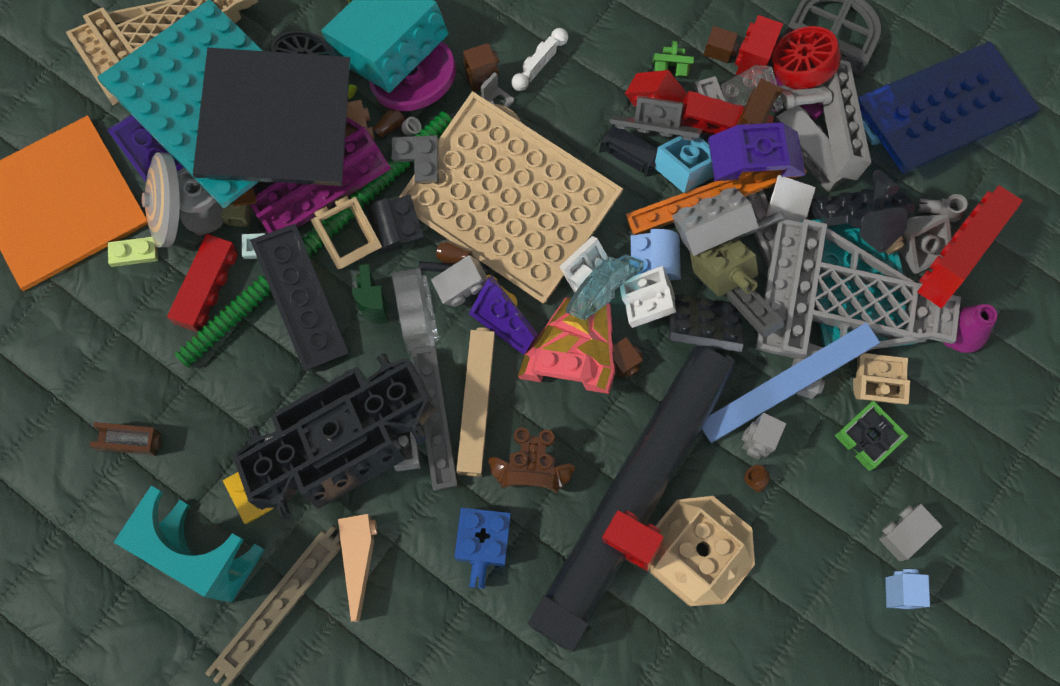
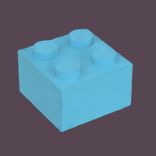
M680 135L658 147L655 169L683 193L714 177L709 144L703 139L685 140Z

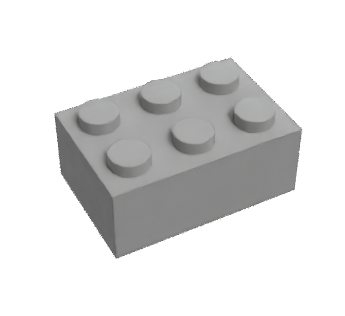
M735 187L727 188L712 198H704L698 204L682 208L672 215L680 239L693 256L758 228L751 203Z

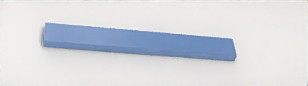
M867 322L711 414L702 427L704 433L711 443L717 441L879 345L880 341Z

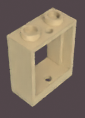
M348 196L335 202L336 207L328 210L326 206L314 212L316 217L311 219L337 269H341L382 247L356 197L349 200ZM350 207L368 243L340 257L321 221Z

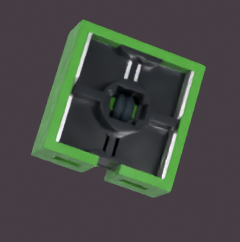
M874 401L866 405L834 435L848 450L852 448L857 453L855 457L868 471L876 468L908 437Z

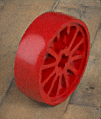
M818 26L802 27L789 32L776 43L772 51V66L777 79L784 86L792 89H808L823 84L837 72L841 62V52L836 36L830 30Z

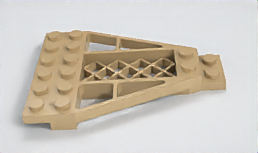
M166 0L106 12L102 7L83 15L86 23L66 33L111 104L114 105L120 102L99 82L97 76L207 0ZM211 0L234 23L241 19L240 10L248 9L253 4L258 3V0Z

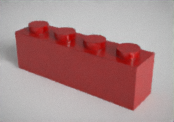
M689 91L682 102L684 106L680 125L703 129L702 133L715 135L736 126L744 107ZM769 115L765 123H773L774 116Z
M209 234L205 235L167 315V318L173 324L195 332L201 331L202 327L206 326L209 320L208 314L210 309L216 305L219 297L218 292L221 286L227 282L228 271L231 265L235 264L238 257V251L232 242Z

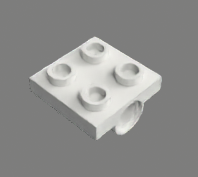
M593 236L559 266L578 299L587 300L616 273L599 240Z

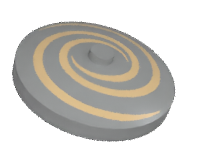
M161 152L155 153L147 174L145 193H142V206L145 207L148 227L157 247H171L177 234L180 210L179 182L175 162L171 154Z

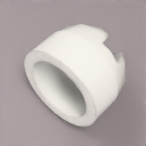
M415 117L407 118L402 123V132L406 136L418 134L421 130L419 120Z

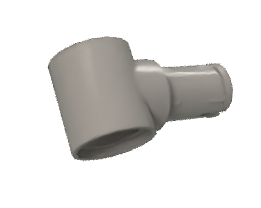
M954 194L948 199L941 198V200L920 198L918 213L946 214L949 216L950 222H957L962 218L967 209L968 202L965 197L959 194ZM950 206H955V207H957V208L959 209V211H955V210L951 209Z

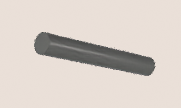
M782 210L758 220V228L736 238L739 240L785 219Z

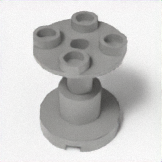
M184 168L177 171L180 219L183 225L196 235L211 233L220 228L225 223L221 217L222 206Z

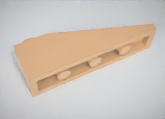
M368 514L338 519L352 622L360 621L374 546V535L377 534L376 521L371 520Z

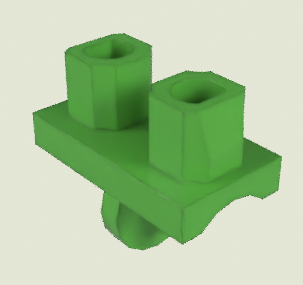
M672 41L671 47L663 46V53L667 54H654L652 64H655V71L668 70V66H676L675 77L684 79L688 77L689 70L694 63V57L679 56L685 54V48H677V41Z

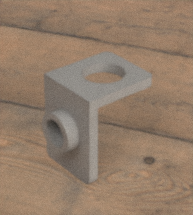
M494 72L482 84L481 96L491 104H494V99L499 96L505 98L506 103L503 106L507 108L514 103V98L498 87L497 73Z

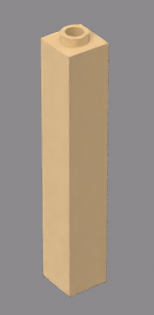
M477 328L470 332L457 462V475L482 477L495 332L490 331L488 328Z

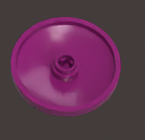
M441 41L390 93L370 81L369 84L376 99L389 109L398 111L421 109L436 102L449 90L455 79L456 62L449 47Z

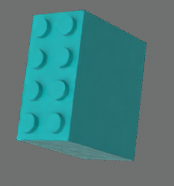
M352 0L321 30L326 41L334 48L337 56L350 57V69L388 93L449 35L437 2L434 0Z

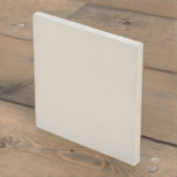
M778 175L766 217L782 210L785 219L797 222L803 221L807 218L816 187Z

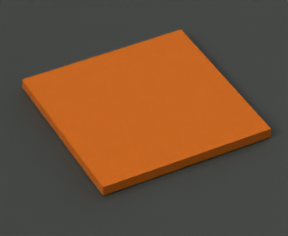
M88 115L0 160V251L20 289L23 291L106 248L108 242L119 241L148 225L142 208Z

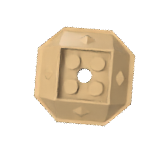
M714 496L676 500L655 526L662 531L660 534L664 536L660 551L649 568L650 573L688 606L725 604L755 565L752 527ZM699 543L707 547L708 554L706 557L700 556L697 553L696 547Z

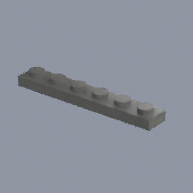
M436 347L413 349L414 367L420 374L437 409V412L430 415L423 424L424 435L427 438L425 441L433 491L455 488L458 485Z

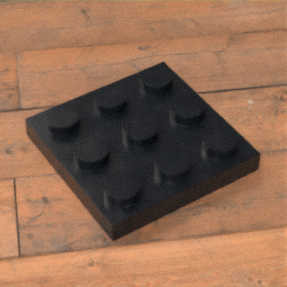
M684 294L675 295L676 313L669 315L670 341L742 352L744 343L741 313L731 302H718L709 298H693Z

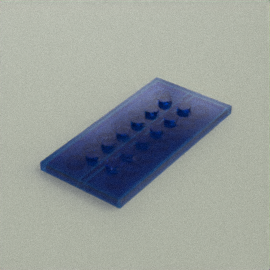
M987 42L858 97L862 115L903 174L1035 115L1040 110L991 42Z

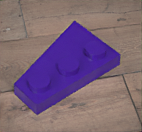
M490 276L472 306L469 315L525 355L538 336V333L495 278Z

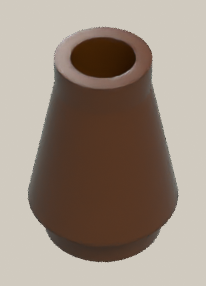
M388 109L372 129L381 139L400 128L406 119L400 111Z
M450 241L441 242L436 251V257L442 263H458L469 255L473 256L472 251L466 250Z

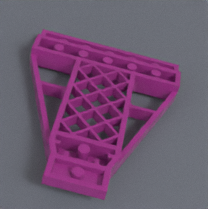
M347 117L346 124L357 131L345 138L342 186L276 182L259 194L257 184L253 186L257 203L251 204V207L258 219L262 221L268 233L292 224H296V227L299 228L316 217L314 212L326 206L329 209L335 205L336 201L351 195L391 169L365 126L362 127Z

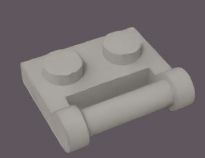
M822 84L808 89H792L784 85L778 86L784 89L778 98L784 102L786 109L794 108L797 105L822 103L824 105L831 104L832 102L831 91Z

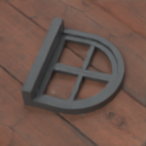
M802 0L784 36L798 28L808 27L802 23L808 11L834 21L830 31L835 36L841 25L866 35L867 39L862 49L837 39L841 60L850 62L852 73L861 76L881 34L880 20L874 9L864 0ZM826 1L843 3L838 16L814 5ZM850 7L862 15L868 29L845 20Z

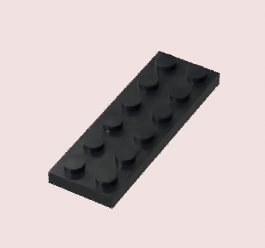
M296 224L251 239V244L304 372L349 355Z

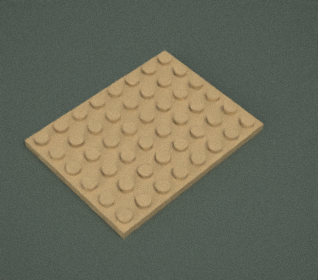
M472 91L439 138V183H416L414 174L399 197L410 194L418 220L452 243L472 251L474 258L545 305L564 277L559 266L592 237L623 192V188Z

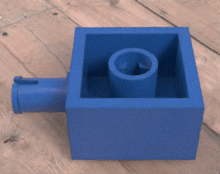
M461 508L454 559L472 564L469 587L476 588L477 578H479L478 589H485L487 566L505 567L511 513ZM484 531L490 538L485 539L484 543H480L479 538L476 536L481 535V532Z

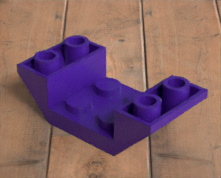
M783 122L736 125L708 138L714 181L737 180L742 172L781 170L782 177L804 176L806 174L798 132Z

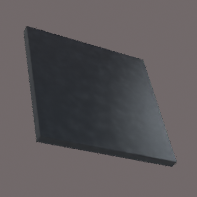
M207 47L193 167L194 178L342 186L350 57Z

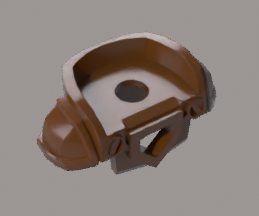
M524 427L516 429L514 433V441L521 445V450L510 454L509 464L497 457L489 458L488 462L491 474L497 480V483L500 484V489H505L512 485H527L547 488L558 494L559 490L569 483L572 473L575 472V466L568 463L554 467L555 458L545 453L546 447H550L555 440L551 430L545 429L541 431L539 436H530L529 431Z

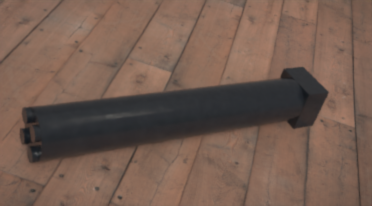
M700 345L692 348L527 623L529 627L568 652H573L586 630L589 620L625 561V554L603 542L602 536L617 510L622 513L625 510L633 513L639 518L638 522L646 525L735 372L733 366L735 360L728 355H720L714 351L713 347Z

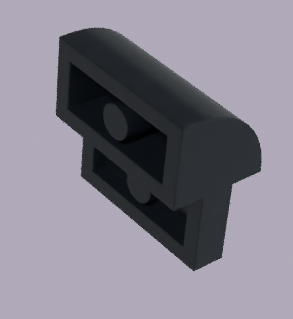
M410 194L392 200L385 198L375 202L368 208L374 233L382 246L379 248L380 254L401 249L403 245L424 239Z

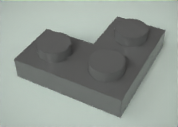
M437 135L392 137L393 162L414 161L416 183H439V138Z

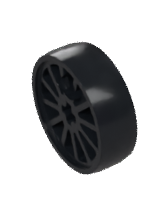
M306 31L284 32L273 40L269 52L337 56L330 43L322 37Z

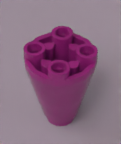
M987 304L960 308L956 342L953 344L943 343L947 347L961 353L978 351L986 344L998 316L996 309Z

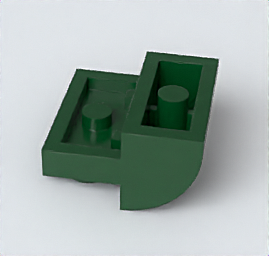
M369 264L359 265L360 274H356L358 288L352 289L358 308L367 320L379 324L388 323L386 300L381 285L375 286V280Z

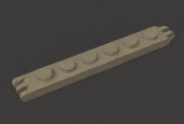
M335 525L327 532L322 530L206 671L205 674L208 677H211L216 670L219 671L213 679L216 684L224 676L227 679L221 686H230L340 551L342 548L340 532L335 538L332 537L338 529Z

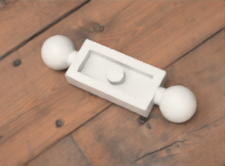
M556 28L545 42L542 41L538 45L535 54L532 57L529 56L524 61L522 66L523 73L515 74L511 80L512 87L515 90H525L529 82L534 79L554 56L557 46H562L567 42L568 33L565 29Z

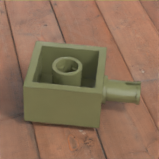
M736 237L695 256L690 252L693 272L718 297L738 286L746 294H750V290L753 292L757 288V282L753 280L754 277L758 276L756 255Z

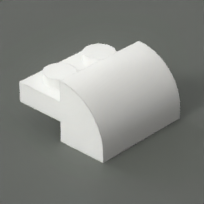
M663 266L619 282L622 300L626 305L628 322L632 328L676 313L675 294Z

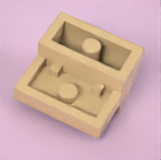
M866 353L858 356L856 378L853 379V390L856 399L908 405L910 380H907L908 358Z

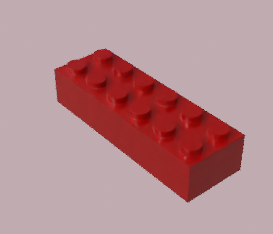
M998 185L993 193L988 191L980 201L982 204L978 203L951 238L950 242L941 251V256L938 255L929 268L933 271L927 270L919 280L923 285L917 293L942 309L1023 200Z

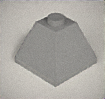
M948 215L918 216L907 220V229L902 234L904 239L902 242L905 246L899 252L914 274L929 268L937 256H941V251L950 242L952 237Z

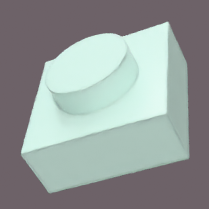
M265 233L242 234L243 259H258L250 240L265 235Z

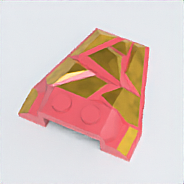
M566 297L525 354L518 374L519 379L542 382L543 376L582 382L588 391L609 394L615 375L610 303Z

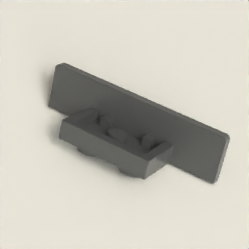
M638 96L635 118L621 115H613L610 118V124H615V127L619 129L633 127L642 133L657 131L660 135L672 137L673 134L681 135L682 139L685 140L700 138L703 130L680 125L684 103Z

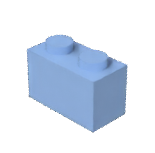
M903 569V571H895L893 576L885 577L887 608L917 609L930 607L929 575H921L919 570Z

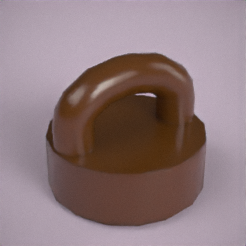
M762 465L750 467L744 476L746 484L755 492L763 491L770 479L769 472Z

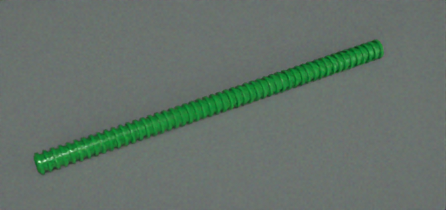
M441 111L439 116L434 118L435 121L431 120L429 125L424 127L425 130L421 129L419 131L420 134L415 136L437 135L440 138L453 119L449 114ZM390 157L388 164L391 169L355 191L354 194L349 195V200L356 197L363 210L364 206L370 204L369 201L375 199L374 196L378 197L380 195L379 192H383L385 190L384 187L388 188L390 182L393 183L395 178H399L400 173L403 174L405 168L409 169L410 164L413 165L414 161L393 162L392 157ZM350 207L322 220V225L329 238L332 239L333 234L338 233V229L342 230L344 228L343 225L349 223V219L353 220L354 215ZM315 227L312 228V232L306 233V237L303 236L301 238L309 258L312 257V253L317 252V248L321 249L323 247V242ZM260 275L258 281L254 280L252 282L253 285L247 287V291L243 290L242 295L236 297V301L232 300L230 306H225V311L221 310L219 316H214L215 320H210L208 326L204 325V330H199L197 332L198 335L196 337L193 335L191 337L192 340L190 342L187 341L185 347L181 346L179 352H174L175 356L186 367L190 368L192 362H197V357L201 358L204 351L208 352V347H213L215 341H220L219 337H224L226 331H231V326L235 327L237 321H242V316L246 317L248 311H253V306L257 307L259 301H264V296H269L268 293L271 290L265 275Z

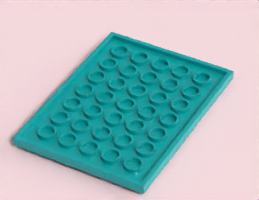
M207 0L97 76L99 82L193 178L207 47L262 51L211 0ZM194 178L223 208H226L259 182Z

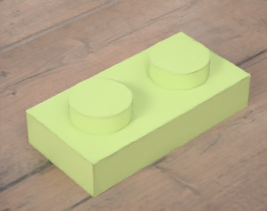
M152 237L108 242V264L111 267L158 261V248Z

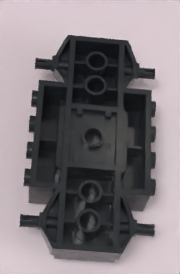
M381 354L382 358L378 355L377 360L381 366L380 370L368 379L358 367H355L271 414L270 416L277 432L261 436L258 426L250 427L248 431L252 440L233 456L248 501L261 510L277 508L280 519L286 520L287 517H291L287 502L297 490L300 491V494L319 509L406 460L400 444L394 435L412 432L416 443H422L421 439L425 441L427 438L421 427L430 415L437 412L420 374L411 361L406 358L391 363L388 360L387 354ZM337 427L334 434L327 436L328 431Z

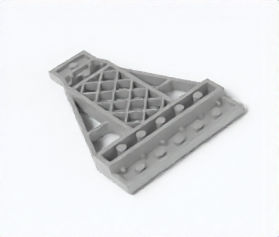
M783 219L776 223L764 300L784 320V327L764 338L758 332L755 350L795 359H806L817 352L807 351L812 321L838 327L840 329L839 338L847 334V329L854 330L867 322L875 335L889 339L880 341V344L872 349L925 342L928 339L953 344L956 342L961 297L952 295L941 309L917 293L923 284L914 282L828 229L826 223L804 219L801 223ZM825 238L852 254L850 268L821 262ZM858 258L886 276L856 270ZM831 276L836 285L829 289L822 278ZM854 281L860 290L852 294L845 283ZM819 285L823 293L816 297L817 286ZM877 286L884 295L876 299L868 288ZM837 288H840L847 297L841 302H838L832 293ZM900 291L906 298V301L899 304L892 293ZM862 292L870 302L865 307H862L855 298ZM824 296H827L833 304V307L826 311L818 301ZM885 297L893 306V309L887 313L879 304V301ZM848 301L857 310V312L850 316L841 306ZM871 306L881 316L874 321L865 311ZM836 309L841 316L830 314V312ZM895 311L904 321L898 326L888 316ZM860 314L864 321L852 318ZM883 319L887 326L876 323Z

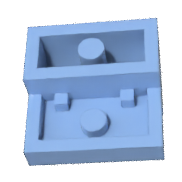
M651 229V233L631 235V277L663 266L670 281L681 279L680 236L676 232L666 229Z

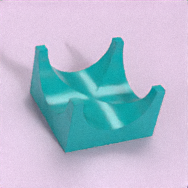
M151 486L114 543L200 595L232 603L265 549L254 544L247 553L234 559L243 539L232 533L225 543L217 549L195 556L188 547L184 535V522L190 505L179 500L172 511L159 523L158 504L163 492Z

